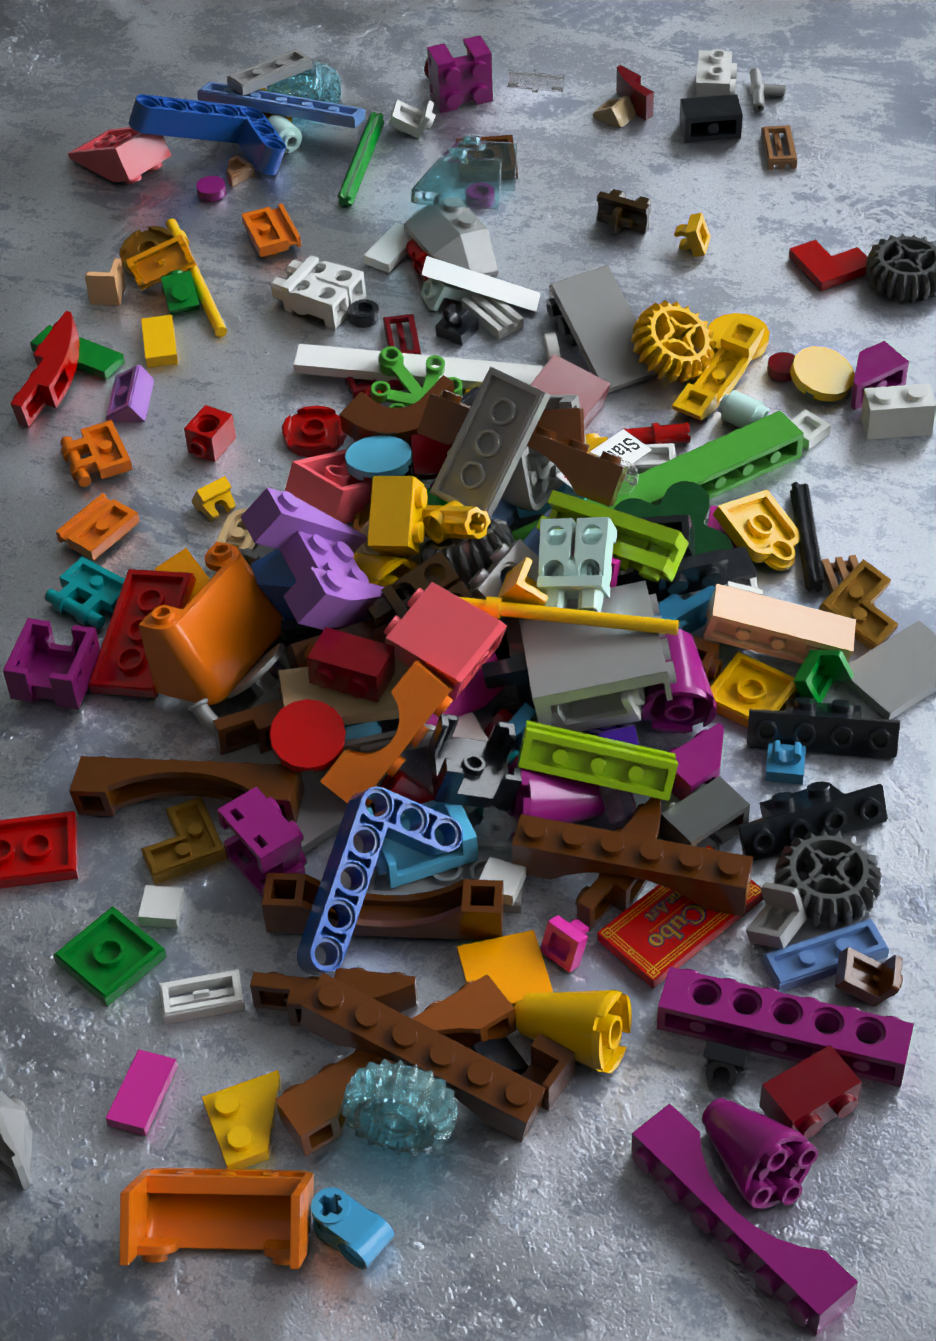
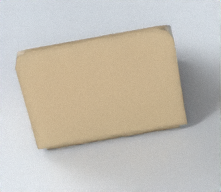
M629 96L607 100L593 113L595 119L619 128L626 125L636 116V111Z

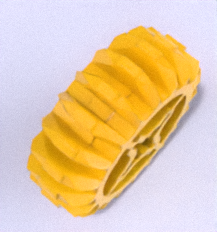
M665 300L660 304L654 303L639 315L638 320L633 325V334L630 341L635 344L633 352L641 355L638 363H646L648 365L647 372L653 370L657 372L658 379L666 376L669 383L677 379L679 383L683 384L685 381H693L709 367L715 355L714 349L717 344L712 340L714 332L706 329L708 321H701L699 319L700 312L693 314L689 310V305L681 308L678 301L670 305Z

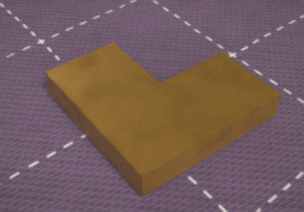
M864 559L819 607L821 611L856 619L854 638L870 650L885 642L898 627L897 622L872 605L888 588L892 579Z
M202 797L166 808L167 818L176 837L141 848L143 859L154 885L227 859L226 851Z

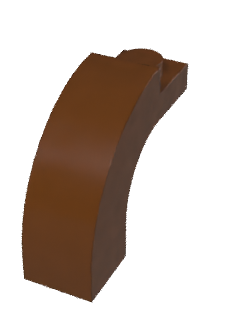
M443 375L419 401L403 408L382 406L360 392L339 414L342 431L356 441L372 436H392L408 443L410 436L416 435L415 431L418 430L430 393L441 395L442 390L454 393V382Z

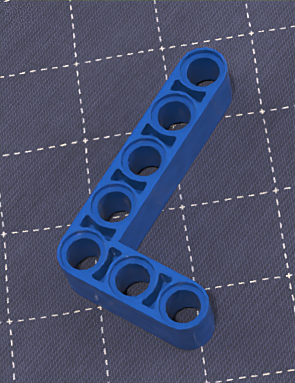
M140 94L135 98L128 122L133 130L144 134L237 143L254 168L267 175H276L278 173L286 150V144L266 116L258 109L248 106Z
M372 787L353 795L344 812L297 950L296 958L299 967L307 974L317 975L335 971L341 966L384 838L422 854L437 856L453 851L460 846L463 839V831L458 821L382 787ZM367 798L375 804L374 816L366 810L365 803ZM402 813L409 819L410 827L408 831L401 825L400 817ZM436 828L443 834L444 841L442 845L435 838ZM355 834L363 841L361 853L356 850L353 844ZM342 871H345L350 876L351 887L349 890L341 884L340 877ZM330 908L334 909L338 914L339 920L336 927L332 926L328 921V911ZM318 945L324 949L326 954V961L323 965L319 964L315 958V949Z

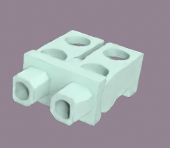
M609 517L577 518V524L573 518L541 519L537 588L548 596L544 606L567 608L568 599H578V610L601 612L603 598H610L611 588L609 585L612 574L613 544H616L617 529Z

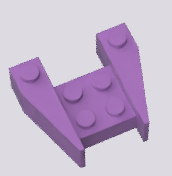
M267 487L242 514L241 519L254 543L280 550L297 582L283 597L297 623L324 630L325 627L331 629L346 627L370 620L367 608L377 599L381 598V589L384 587L368 583V577L359 569L353 558L354 553L367 540L366 535L298 499L290 492H281Z

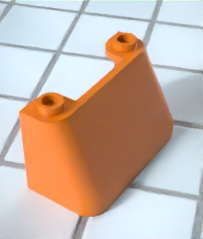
M217 541L205 554L206 566L213 571H217V573L184 609L168 605L158 606L139 624L156 693L193 703L208 698V705L223 701L281 635V620H283L281 614L258 586L254 572L236 546Z

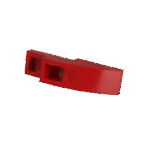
M69 311L64 312L61 318L54 323L52 330L44 341L37 346L33 354L37 368L31 372L29 379L20 391L14 395L10 403L19 425L29 428L46 405L57 409L71 385L79 359L80 343L72 313Z

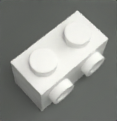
M721 49L712 51L699 50L695 98L735 95L737 63H732V51Z
M930 384L864 388L861 420L867 440L932 435L936 402Z

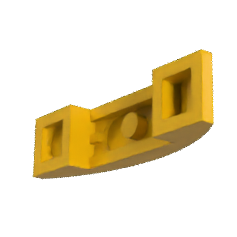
M736 317L720 338L721 347L712 358L709 367L702 372L694 385L690 383L686 385L673 403L672 409L700 421L713 413L719 407L723 396L730 394L746 370L764 334V327Z

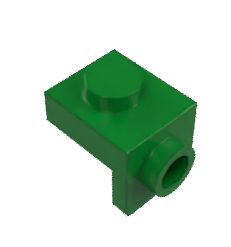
M174 270L161 277V289L165 295L169 315L200 309L191 271Z
M810 650L793 682L801 697H811L816 699L818 703H822L833 681H851L854 673L842 651Z

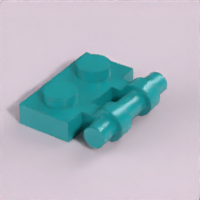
M81 557L59 577L63 589L58 592L51 588L45 593L44 598L52 604L55 610L63 614L70 613L75 616L77 622L85 626L92 625L97 629H101L106 622V618L99 614V612L104 609L113 614L125 579ZM80 596L87 601L80 604L75 600Z

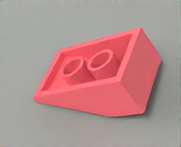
M131 127L109 129L67 153L71 160L112 182L125 181L126 184L142 179L141 174L146 171L151 172L163 166L162 161L171 157L163 136L140 133Z
M347 449L293 461L285 491L290 492L298 499L344 524L353 522L355 514L358 511L359 513L365 509L364 506L371 502L372 478L364 477V481H361L348 473L345 463Z

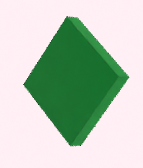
M113 906L53 954L55 963L107 1007L167 957L166 951L161 945Z

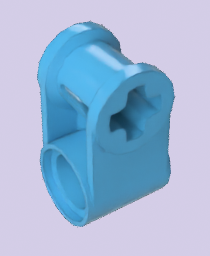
M334 1187L324 1188L317 1192L312 1199L311 1211L314 1217L313 1228L315 1234L341 1253L352 1265L361 1270H366L395 1235L391 1226L380 1215L366 1209L343 1190Z

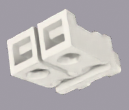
M312 255L304 263L293 260L286 270L287 280L276 277L271 283L272 297L283 300L285 311L290 313L296 312L300 315L310 314L324 319L325 326L334 330L349 316V306L353 302L364 299L367 296L363 271L328 261L319 262L318 257Z

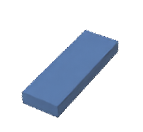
M868 919L786 946L784 949H777L762 954L761 963L776 990L783 993L836 975L839 953L847 947L876 961L887 958L889 948L872 919Z

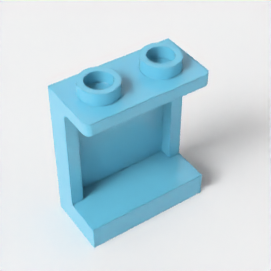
M434 800L422 804L452 817L462 827V842L453 851L437 856H428L384 838L375 869L379 876L385 874L391 889L478 860L477 835L462 805L436 802ZM371 807L366 808V810H367L372 816H374V813H373ZM402 813L400 817L401 825L408 831L410 822L408 817ZM436 828L435 838L442 845L444 841L443 834Z

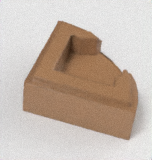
M237 154L228 161L226 177L232 187L255 175L254 166Z

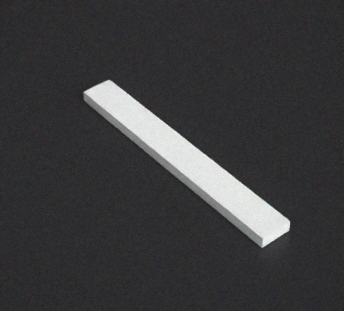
M299 344L293 364L294 373L342 378L353 377L354 379L374 380L375 378L376 381L398 380L396 376H387L379 371L378 356L381 351ZM402 353L404 356V366L419 385H424L427 374L425 371L426 360L430 356ZM442 357L445 360L443 375L447 378L456 377L460 379L463 384L462 389H473L476 386L480 388L490 366L529 385L544 368V366ZM432 365L431 367L438 368L439 366Z

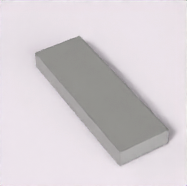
M294 49L228 75L227 83L229 87L244 96L313 68L312 58Z

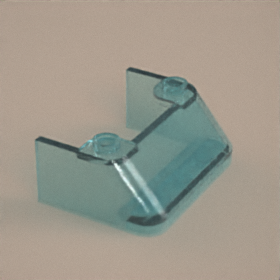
M464 135L463 140L457 141L444 152L411 189V202L421 205L499 210L500 190L515 191L517 143L481 141V136Z

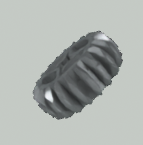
M903 233L897 238L890 235L888 240L880 239L877 245L872 246V250L866 259L867 281L870 282L871 288L877 289L878 295L887 294L889 300L898 298L900 302L910 300L914 303L916 299L926 301L928 296L936 297V241H927V236L917 238L915 234L909 237Z
M495 518L490 520L491 523L487 528V535L478 540L449 538L442 543H435L432 540L427 541L420 550L421 560L423 563L439 551H442L459 576V581L467 578L471 579L480 569L484 568L487 570L491 566L493 561L490 559V556L500 545L505 543L509 546L515 541L506 521Z
M823 829L820 836H815L808 831L804 840L795 837L793 842H791V846H784L781 857L776 862L774 884L797 888L806 916L813 919L815 928L822 921L828 922L830 928L833 929L836 921L842 922L847 927L852 922V918L861 921L863 916H865V912L872 910L877 897L880 895L882 873L880 872L881 868L877 867L876 855H869L867 844L857 846L855 836L846 840L842 838L840 830L835 836H829L825 829ZM802 870L807 874V880L803 882L798 876ZM850 876H853L858 883L855 887L849 884Z

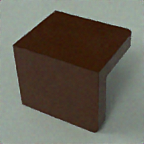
M539 1033L531 1044V1064L522 1076L546 1088L541 1107L550 1111L575 1075V1052Z

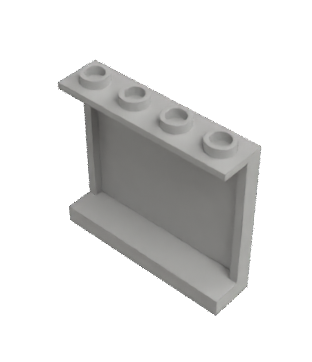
M646 581L611 587L610 598H603L601 612L662 619L656 593L649 595ZM568 599L567 609L578 610V599ZM519 618L532 699L538 723L554 724L551 706L660 683H663L667 701L673 700L670 684L677 683L673 661L665 662L671 660L667 638H663L665 634Z

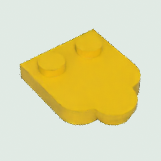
M768 490L719 505L716 508L713 516L737 547H745L752 561L758 563L765 562L769 567L777 571H787L792 567L795 561L794 548L800 541L799 530Z

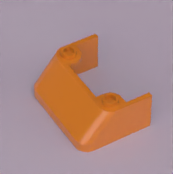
M152 1168L144 1170L120 1193L119 1265L128 1266L137 1255H141V1260L144 1262H164L168 1260V1254L176 1252L179 1248L264 1250L265 1256L272 1257L273 1264L290 1265V1269H299L308 1254L314 1173L303 1170Z

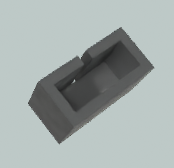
M719 776L708 784L698 786L691 795L680 802L670 804L661 813L660 838L664 841L706 848L709 845L715 850L717 844L709 835H712L722 845L739 834L738 825L749 822L750 804Z

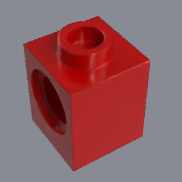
M204 405L184 428L188 453L216 462L236 439L233 414L208 405Z

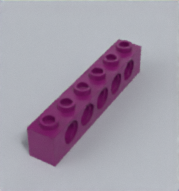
M669 967L657 1011V1029L797 1063L831 1045L858 1077L897 1087L902 1085L914 1023L903 1021L895 1016H880L863 1012L852 1006H837L821 1002L813 997L794 996L781 993L770 987L760 988L739 983L731 978L721 979L700 974L692 969H678L674 967ZM698 1003H708L710 1005H701ZM739 1012H747V1013H749V1014H748V1015H743V1014H740ZM781 1021H785V1022H788V1023H790V1024H782V1023H780V1022H781ZM820 1031H828L832 1034H824ZM863 1040H865V1041H870V1042H872L873 1044H866V1043H863V1042H861V1041H863Z

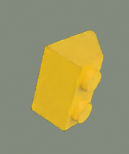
M373 476L367 546L386 556L408 557L419 553L420 543H423L425 537L424 523L421 522L422 508L426 507L428 499L426 487H424L421 481L414 476Z

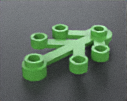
M393 346L384 348L378 356L379 371L387 376H396L408 393L390 389V385L385 381H376L371 386L372 400L377 403H393L389 406L390 408H403L416 403L439 380V377L444 374L445 360L438 355L427 358L425 368L427 374L422 388L404 366V356L400 350ZM432 365H437V366H439V367H438V368H434V367H431V366H432ZM449 377L454 382V387L457 388L454 389V393L461 396L462 381L456 377Z

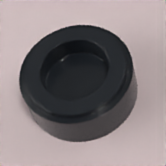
M357 300L348 308L349 321L356 327H371L379 321V306L372 300Z

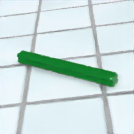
M372 112L368 117L337 195L339 198L338 203L341 206L346 205L350 207L354 203L385 123L383 120L384 115L381 112L378 114Z

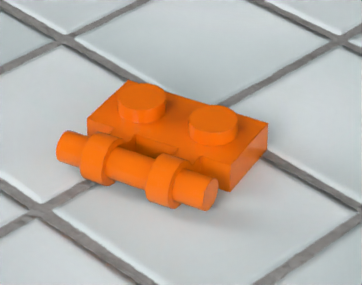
M112 420L80 429L82 435L80 439L73 440L72 437L65 436L60 440L62 446L61 454L64 460L70 464L69 472L81 487H87L91 484L90 474L98 471L100 478L105 479L133 470L131 459ZM90 454L89 457L81 459L82 455Z

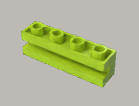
M552 490L547 501L552 507V511L549 517L541 515L536 526L539 532L541 519L573 518L577 524V518L609 517L617 529L616 544H613L612 557L621 560L619 570L627 571L628 567L638 570L640 576L653 582H659L660 578L670 582L673 581L689 544L680 531Z
M526 720L518 754V767L667 801L670 799L678 767L675 753Z

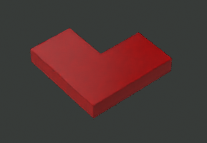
M816 239L789 248V258L821 291L866 275L867 256L858 247L833 256Z

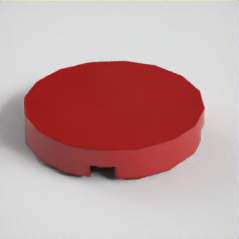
M318 405L303 407L297 410L298 414L292 417L290 414L283 422L282 435L284 445L290 452L302 457L310 458L335 452L344 444L347 434L342 431L340 416L330 407Z
M311 699L294 701L280 709L272 721L270 741L273 754L282 765L292 771L301 773L312 770L313 773L323 771L333 765L344 751L346 731L343 719L333 707L322 701Z

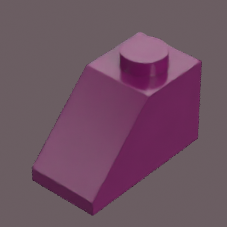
M882 341L859 352L851 400V408L854 410L862 407L864 388L906 385L909 361L886 341Z

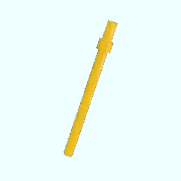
M173 218L168 219L165 223L166 228L172 232L174 237L182 234L189 246V240L185 232L180 230L177 221ZM196 265L186 271H191L196 293L215 335L223 337L226 335L227 329Z
M487 596L486 600L460 597L498 620L503 616L668 635L678 634V620L503 602V598Z

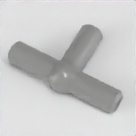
M759 68L750 70V94L753 96V104L756 111L760 112L765 109L764 96H785V85L763 84L761 70Z

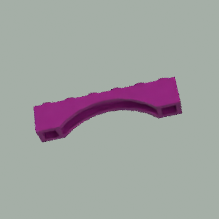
M670 1103L632 1133L631 1157L638 1169L645 1174L650 1173L659 1181L666 1196L674 1203L680 1202L691 1213L693 1221L703 1232H711L722 1243L725 1253L732 1261L737 1264L742 1263L751 1271L758 1286L769 1295L774 1294L786 1306L789 1316L795 1323L802 1327L806 1325L817 1336L854 1303L858 1281L825 1250L801 1247L777 1239L755 1227L729 1204L719 1192L708 1172L701 1150L700 1131Z

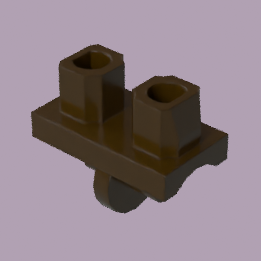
M613 189L610 193L600 191L597 195V221L610 224V232L618 234L622 228L643 234L647 233L649 230L651 199L640 196L634 201L627 199L623 191Z

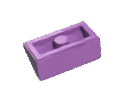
M140 364L115 376L106 414L107 421L143 422L146 420L154 379Z

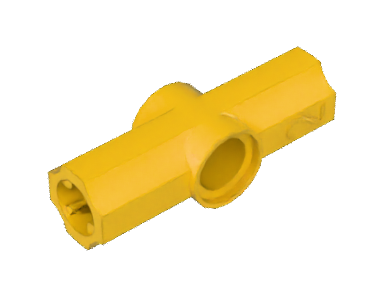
M456 500L445 505H426L425 508H422L421 522L424 523L425 537H429L435 543H442L449 538L478 540L487 535V528L491 523L487 511H482L476 506H463V504Z

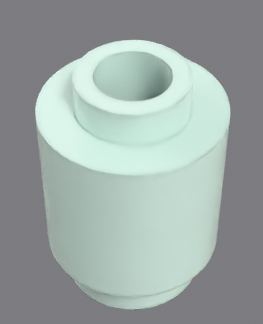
M273 115L268 118L271 125L286 144L285 153L295 151L302 141L301 131L282 115Z
M733 390L730 395L725 394L718 407V412H721V420L739 428L768 416L770 411L768 407L764 406L762 401L736 390Z

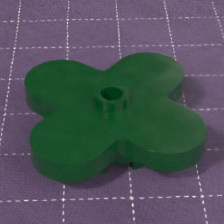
M680 481L671 485L667 489L660 505H654L638 498H629L619 502L614 510L638 518L689 514L695 529V555L718 549H724V551L734 549L732 541L726 534L704 524L710 508V499L705 489L694 482Z

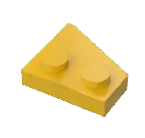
M278 1070L202 1096L204 1108L227 1169H244L269 1160L272 1145L271 1133L275 1126L277 1114L275 1099L278 1096V1090L281 1089V1079Z

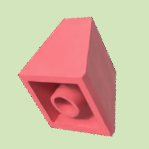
M431 582L425 591L419 588L412 595L407 603L410 609L402 619L397 615L384 630V634L387 635L385 644L394 646L395 657L409 668L415 661L419 660L454 688L448 695L454 702L479 672L482 665L487 662L499 647L507 625Z

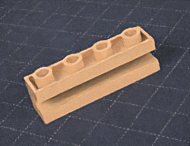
M716 584L707 606L706 617L708 620L704 627V639L803 664L810 650H840L843 652L847 662L854 650L856 619Z

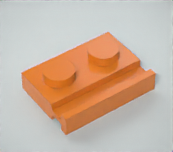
M282 203L278 204L276 209L271 210L270 207L241 214L242 223L260 257L289 250L288 246L295 244L297 248L302 247L301 237Z
M102 493L56 531L57 539L61 543L63 541L68 543L69 548L94 561L140 522L138 512L115 499H107L106 494Z

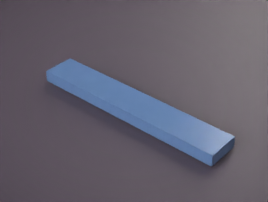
M210 81L197 91L199 101L248 106L265 113L355 129L365 120V110L363 108L257 90L243 96L229 87L228 84Z

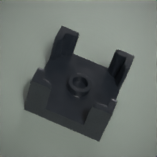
M504 617L500 619L501 622L507 625L504 633L507 635L510 653L497 656L498 661L482 665L487 689L516 684L519 696V704L492 709L493 718L502 708H506L515 715L525 702L535 709L518 618Z
M441 713L429 741L434 801L508 811L522 782L520 768H514L511 774H509L507 757L516 739L514 724L496 722L488 741L452 737L459 722V717Z

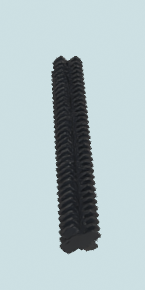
M796 481L791 484L790 496L795 526L800 534L798 546L804 584L808 591L815 589L817 592L823 590L822 584L825 582V577L823 576L810 489L808 484H799Z

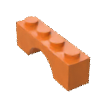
M419 660L415 661L391 691L399 710V725L391 742L386 747L373 752L345 750L320 782L347 804L356 793L372 787H379L378 783L386 773L393 777L404 764L406 759L401 754L408 745L411 744L416 748L430 731L424 725L431 716L435 714L440 718L441 713L443 714L450 706L453 699L448 695L454 688ZM367 798L365 805L369 807L373 803L372 800Z

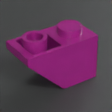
M718 723L708 730H702L689 742L679 748H673L668 751L675 753L678 762L671 793L680 801L691 795L698 786L708 784L720 776L724 726Z

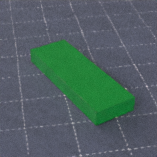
M48 325L30 342L33 352L44 341L53 326ZM79 337V359L76 369L107 380L125 363L122 353Z

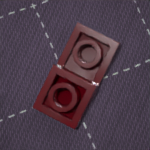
M619 65L616 75V92L619 97L629 96L636 115L646 121L653 116L654 91L641 85V76Z

